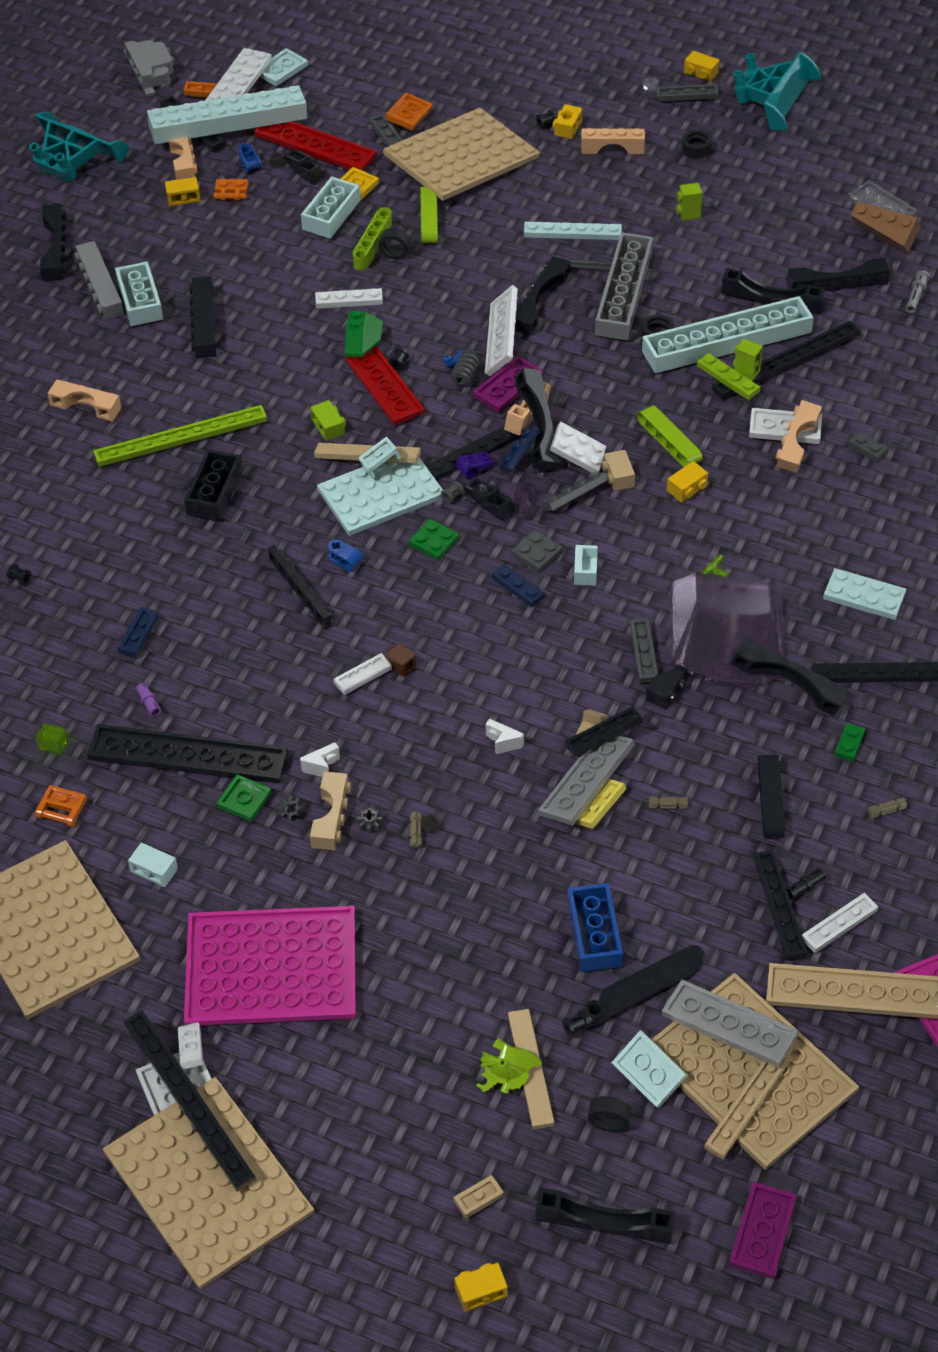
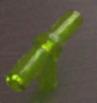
M718 555L712 562H709L706 568L699 574V578L705 580L713 572L726 579L728 573L717 567L724 560L723 556Z

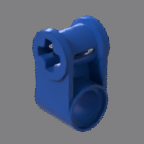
M247 143L241 144L238 147L239 161L244 171L248 173L249 170L261 169L260 158L252 146Z
M334 539L328 544L330 551L329 560L346 571H353L363 560V554L360 550L341 540Z

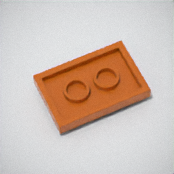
M405 93L386 113L385 119L413 131L432 110L433 104Z

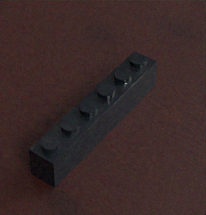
M212 276L192 277V284L189 285L190 295L193 294L190 296V306H193L190 307V314L193 317L190 318L191 328H194V330H191V338L194 340L191 341L192 352L195 351L196 358L217 357Z

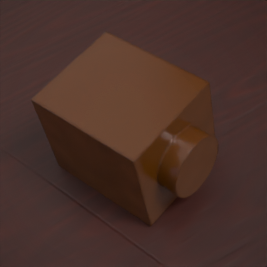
M401 643L391 647L386 653V659L391 663L392 669L401 677H404L416 668V655Z

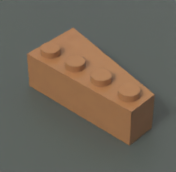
M857 201L851 214L855 225L870 234L876 235L882 241L888 242L894 248L900 249L906 255H908L920 229L917 217Z

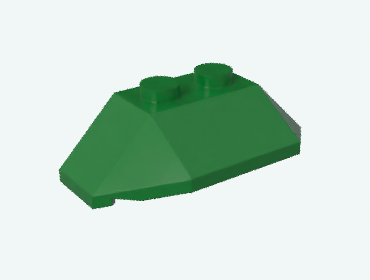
M349 312L346 327L345 357H363L367 351L381 342L383 321L367 312Z

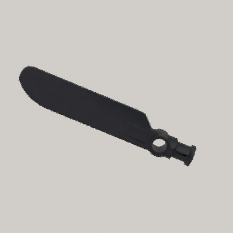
M697 945L688 946L604 988L601 991L599 1001L591 1000L586 1003L585 1008L577 1012V1015L569 1019H562L565 1032L568 1036H573L575 1032L583 1028H599L604 1020L679 983L681 980L689 978L699 969L703 961V949Z

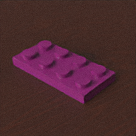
M516 356L474 390L473 397L499 413L520 396L517 392L514 376L523 367L541 370L542 377L544 376V371L522 357Z
M753 1181L729 1266L774 1280L797 1194Z

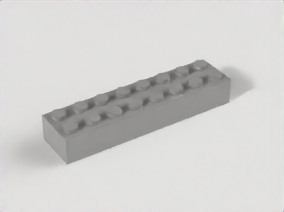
M621 232L597 313L595 335L628 340L652 255L653 237Z

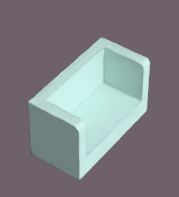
M386 436L358 457L365 471L374 479L376 477L373 472L374 469L393 455L398 460L401 456L397 448Z
M576 545L574 585L596 586L598 546Z
M140 843L128 860L130 872L163 887H166L178 870L175 857L144 843Z

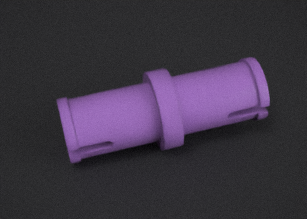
M146 683L138 684L136 691L141 697L142 705L147 708L151 717L159 716L162 710L156 702V696L150 692Z

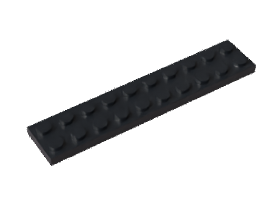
M97 724L87 756L90 760L234 778L238 774L250 780L280 783L288 755V747Z

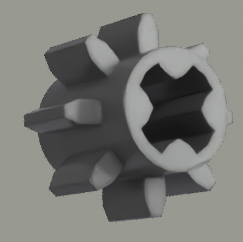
M287 793V797H279L280 802L276 807L281 809L278 813L280 816L286 814V818L289 820L293 815L299 816L297 812L302 806L297 803L299 801L298 797L292 799V795Z
M371 808L364 811L361 810V817H357L360 831L364 830L368 834L379 831L378 825L382 824V817H379V811L375 812Z

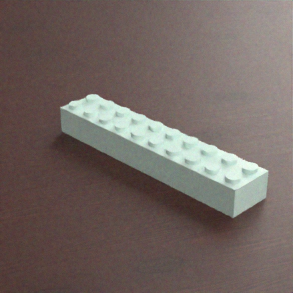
M290 86L190 104L185 103L166 108H155L147 110L154 143L159 144L184 137L189 139L307 119V106L300 87Z
M800 296L643 336L642 352L654 373H659L697 363L699 359L708 353L715 357L732 354L737 344H740L744 338L759 345H766L812 333L814 317Z

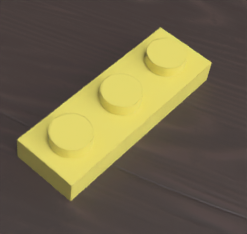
M608 779L576 823L593 829L626 790L625 784Z

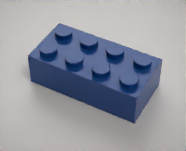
M609 883L568 888L567 903L580 972L622 967L623 952Z

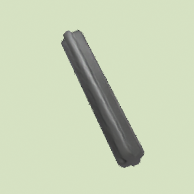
M565 259L571 261L570 269L610 271L612 265L611 262Z

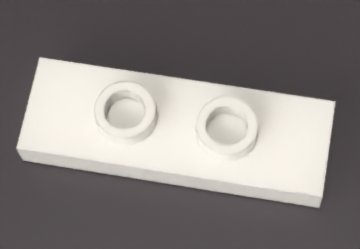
M380 653L334 678L333 681L343 695H346L392 670V665Z
M192 1023L178 1027L181 1068L185 1070L203 1065L200 1024Z

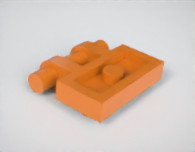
M216 179L214 199H220L221 201H226V199H235V201L246 199L248 179Z

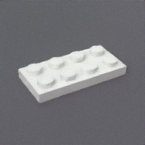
M752 408L749 438L782 441L784 434L788 435L789 433L787 428L790 420L795 418L793 416L794 412ZM820 414L815 430H806L796 437L797 442L820 444L822 414Z

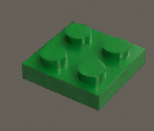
M429 519L408 542L412 548L439 561L459 540V533Z
M237 774L218 800L217 808L252 822L272 794L271 788Z

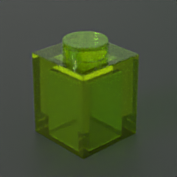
M45 723L36 734L39 750L59 755L62 754L69 740L66 728Z

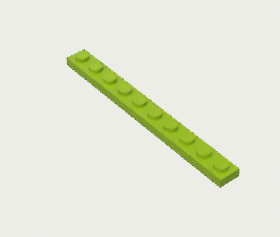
M262 405L96 449L93 452L98 467L263 423L267 421V416Z

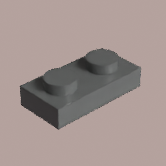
M860 431L848 441L849 447L876 463L887 454V447Z

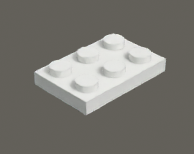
M560 422L557 425L550 451L593 473L600 470L606 446Z

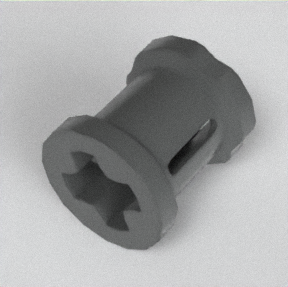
M453 481L450 487L441 491L442 499L448 504H451L458 495L464 494L462 485L457 481Z

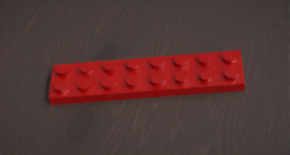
M293 121L257 127L254 131L256 137L293 150L297 149L312 157L349 170L354 167L364 171L377 157L376 150Z

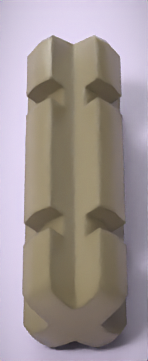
M658 796L649 797V808L660 806V808L676 809V807H679V809L688 808V798L679 797L677 799V797L662 796L658 798Z
M903 797L896 799V801H887L878 804L879 806H870L868 813L871 818H875L879 814L882 816L896 812V809H906L907 802Z
M416 811L410 815V846L418 849L422 845V814Z

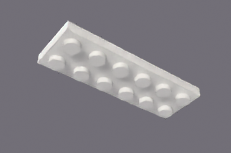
M243 48L205 101L248 93L272 60V55Z
M513 285L490 305L485 374L488 376L498 372L502 366L509 363L513 358L518 289Z

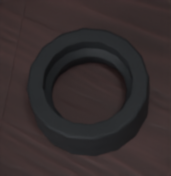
M688 131L682 137V151L688 157L702 158L710 153L712 138L705 131ZM699 142L704 145L694 146L689 143Z
M388 228L381 234L378 247L384 256L390 259H402L408 254L411 240L409 235L403 230ZM386 240H397L403 247L394 248Z
M651 315L643 321L642 337L654 334V332L649 330L654 327H661L666 330L673 329L674 323L667 316Z
M599 1096L590 1102L588 1121L594 1127L608 1132H620L629 1127L631 1107L624 1100L611 1096Z

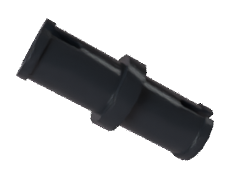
M818 867L809 875L800 877L798 882L786 888L789 898L791 897L794 900L805 891L809 892L812 890L814 885L826 879L824 871Z

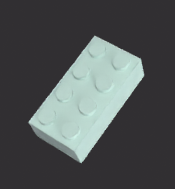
M331 177L302 212V230L331 239L361 201L360 185Z
M148 261L115 268L118 286L130 326L163 320L161 303Z

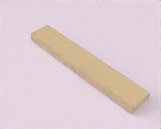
M318 443L314 457L319 459L359 460L358 457L374 445ZM395 446L401 458L398 460L393 455L385 461L417 463L421 450L418 447Z
M529 1009L508 1012L514 1047L524 1048L540 1058ZM542 1065L535 1066L528 1071L530 1077L527 1079L526 1084L523 1085L532 1130L554 1126Z
M786 1055L779 1068L762 1061L705 1143L704 1149L721 1159L725 1158L791 1062L790 1056Z

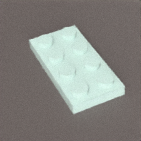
M834 568L823 599L896 620L906 594V589Z

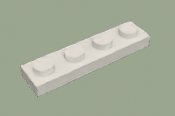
M382 288L315 292L316 309L383 305Z
M863 893L802 934L803 941L814 953H817L876 913L878 906Z

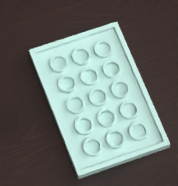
M420 457L417 463L384 462L373 470L376 476L374 479L361 467L317 485V490L348 536L441 500V491L443 490Z

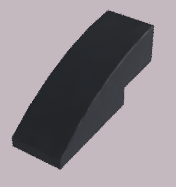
M297 149L283 155V158L291 168L309 183L324 177L321 165L314 163L312 156Z
M478 478L464 486V490L494 517L503 520L515 512L513 501L501 495L499 488Z

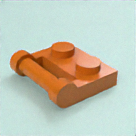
M49 785L36 809L35 817L52 819L74 827L87 797L85 794ZM47 807H52L70 812V814L67 816L46 809Z

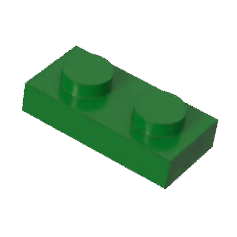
M846 723L834 757L854 762L865 733V728Z

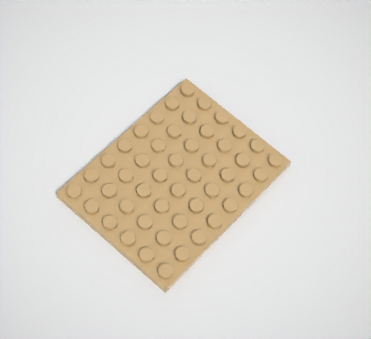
M481 108L383 149V154L423 186L429 188L442 201L540 158L538 150Z
M66 840L0 872V975L27 1020L141 961L139 954Z
M736 973L732 974L711 991L723 998L795 1028ZM675 1021L651 1039L688 1075L679 1087L717 1124L721 1122L763 1061ZM799 1031L795 1042L787 1053L791 1057V1062L736 1140L765 1170L859 1090V1086Z
M216 1077L204 1083L196 1090L254 1173L256 1181L236 1192L176 1102L102 1148L108 1160L199 1290L314 1214L313 1207Z

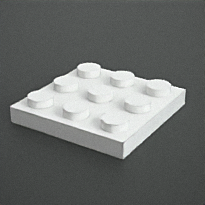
M178 1052L173 1054V1056L180 1065V1055ZM204 1061L203 1065L183 1070L196 1089L211 1080ZM151 1064L136 1069L153 1115L176 1102Z

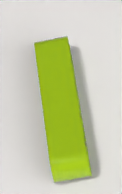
M420 187L421 243H438L437 195L427 187Z
M383 207L377 210L353 251V265L355 269L364 270L369 266L379 248L378 244L381 234L384 230L391 228L392 215L389 208Z
M652 405L637 413L639 423L683 467L693 461L695 463L702 461L700 450L656 406Z

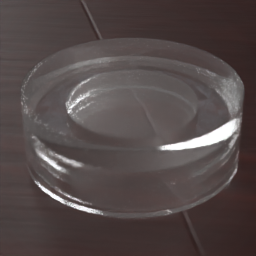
M647 78L643 81V88L649 92L656 91L659 82L655 78Z

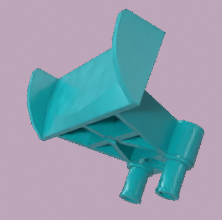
M799 52L793 61L763 68L756 64L754 53L747 54L745 56L748 66L744 74L742 70H737L733 73L736 83L734 89L738 103H746L751 100L764 105L770 130H787L788 125L784 117L808 81L821 79L819 68L809 56L802 52Z
M40 112L35 115L45 132L42 150L38 143L30 144L29 149L33 153V159L41 171L63 180H74L77 175L75 170L99 152L116 158L117 162L121 164L130 150L129 146L120 140H114L109 143L82 129L58 122L57 118L49 112ZM55 134L66 138V140L56 137ZM79 143V144L84 145L85 147H81V146L76 145V144Z

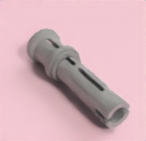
M918 271L915 275V281L912 283L913 290L905 307L908 313L916 312L920 297L927 288L926 283L930 280V274L926 271Z

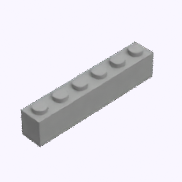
M95 241L76 245L77 252L74 253L76 262H80V271L83 273L85 283H88L89 292L93 293L94 303H98V313L103 315L104 320L124 315L121 299Z

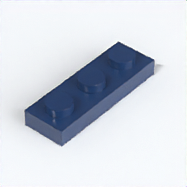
M537 426L525 428L521 432L522 436L511 446L512 450L502 458L499 468L503 472L513 470L541 430Z
M503 564L492 573L493 580L530 607L535 606L545 598V592L506 564Z
M140 608L118 647L119 653L137 657L159 618L158 611Z

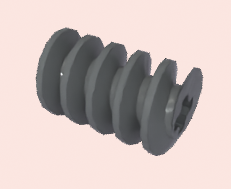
M463 350L450 375L451 380L461 387H468L479 366L480 362L475 351Z

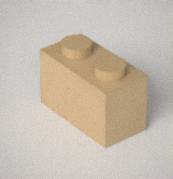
M620 450L605 453L602 468L604 472H607L609 476L607 481L608 484L612 485L613 490L634 487L635 473L626 451Z

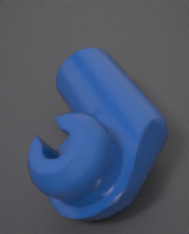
M459 350L454 358L446 355L443 358L445 366H455L463 350Z

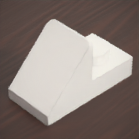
M492 719L487 721L486 736L496 741L495 754L521 749L524 746L523 733Z
M334 742L301 757V770L304 773L323 777L324 771L329 772L328 765L340 760L339 747Z

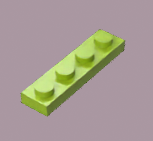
M710 353L697 361V367L747 400H750L760 392L759 385Z

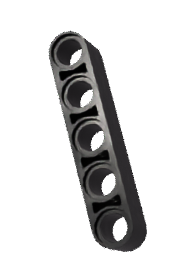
M758 755L763 838H784L785 820L779 755Z

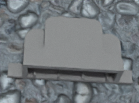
M150 40L138 43L136 41L125 42L126 50H124V53L147 97L156 94L153 87L166 88L171 84L169 75L174 72L175 60L171 56L169 48H166L163 42L154 43Z

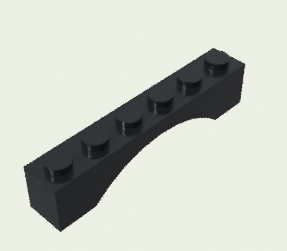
M62 203L42 205L44 228L54 236V240L47 253L40 258V271L43 282L62 280L63 273H65V264L63 262H66V245L63 242L66 241V232L64 231L66 230L65 220H67L66 210H63Z
M552 256L549 262H546L544 270L538 275L537 281L533 282L530 292L526 293L523 303L519 304L515 316L514 331L532 336L538 326L536 306L539 300L549 290L565 283L570 275L571 261Z
M885 258L869 259L859 267L843 272H819L802 267L788 269L786 282L789 289L813 285L825 288L824 291L888 283L890 269Z
M726 268L722 278L721 294L769 304L800 296L811 313L819 314L825 288L813 285L794 289L773 288L755 281L743 271Z
M523 367L514 376L517 392L531 410L535 426L541 430L530 453L533 469L552 471L560 464V456L550 451L554 430L541 370Z
M702 612L698 614L691 624L690 638L692 647L687 657L675 668L653 678L646 688V701L665 710L670 703L673 704L679 690L682 691L688 677L691 678L693 676L696 665L701 664L705 652H709L714 639L717 640L721 634V629H719L720 620Z
M746 637L742 639L730 663L746 672H768L787 678L803 689L813 700L817 708L832 716L836 715L848 692V689Z
M545 1188L539 1189L536 1204V1221L671 1244L675 1211L658 1208L637 1210L606 1208L581 1201L562 1191Z

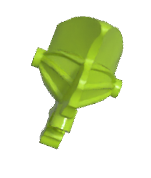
M497 1038L493 1047L501 1050L499 1057L482 1052L481 1067L485 1068L482 1076L486 1077L487 1083L485 1085L478 1083L477 1087L481 1088L482 1092H486L497 1083H502L500 1091L509 1094L510 1089H520L522 1085L526 1084L527 1079L530 1077L528 1071L535 1066H541L542 1061L533 1052L511 1046Z

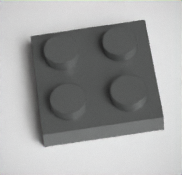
M534 530L511 550V555L540 573L563 552V547Z

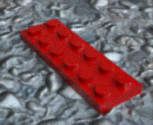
M377 346L367 351L363 357L346 358L348 366L394 426L425 414L424 407Z

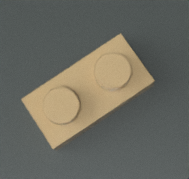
M491 1175L454 1196L453 1200L466 1219L504 1197V1192Z

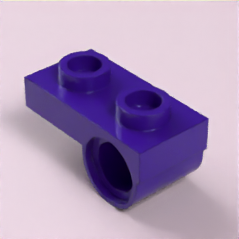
M481 452L458 457L456 468L470 480L477 476L479 470L494 468L496 462L489 454Z

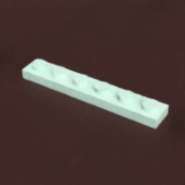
M525 222L524 237L619 240L622 224Z

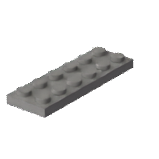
M617 735L582 753L538 809L539 815L573 826L635 745L633 739Z
M685 980L680 981L662 1010V1016L778 1068L798 1036V1030Z

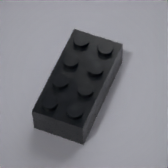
M206 450L184 499L186 515L221 521L243 471L241 455Z

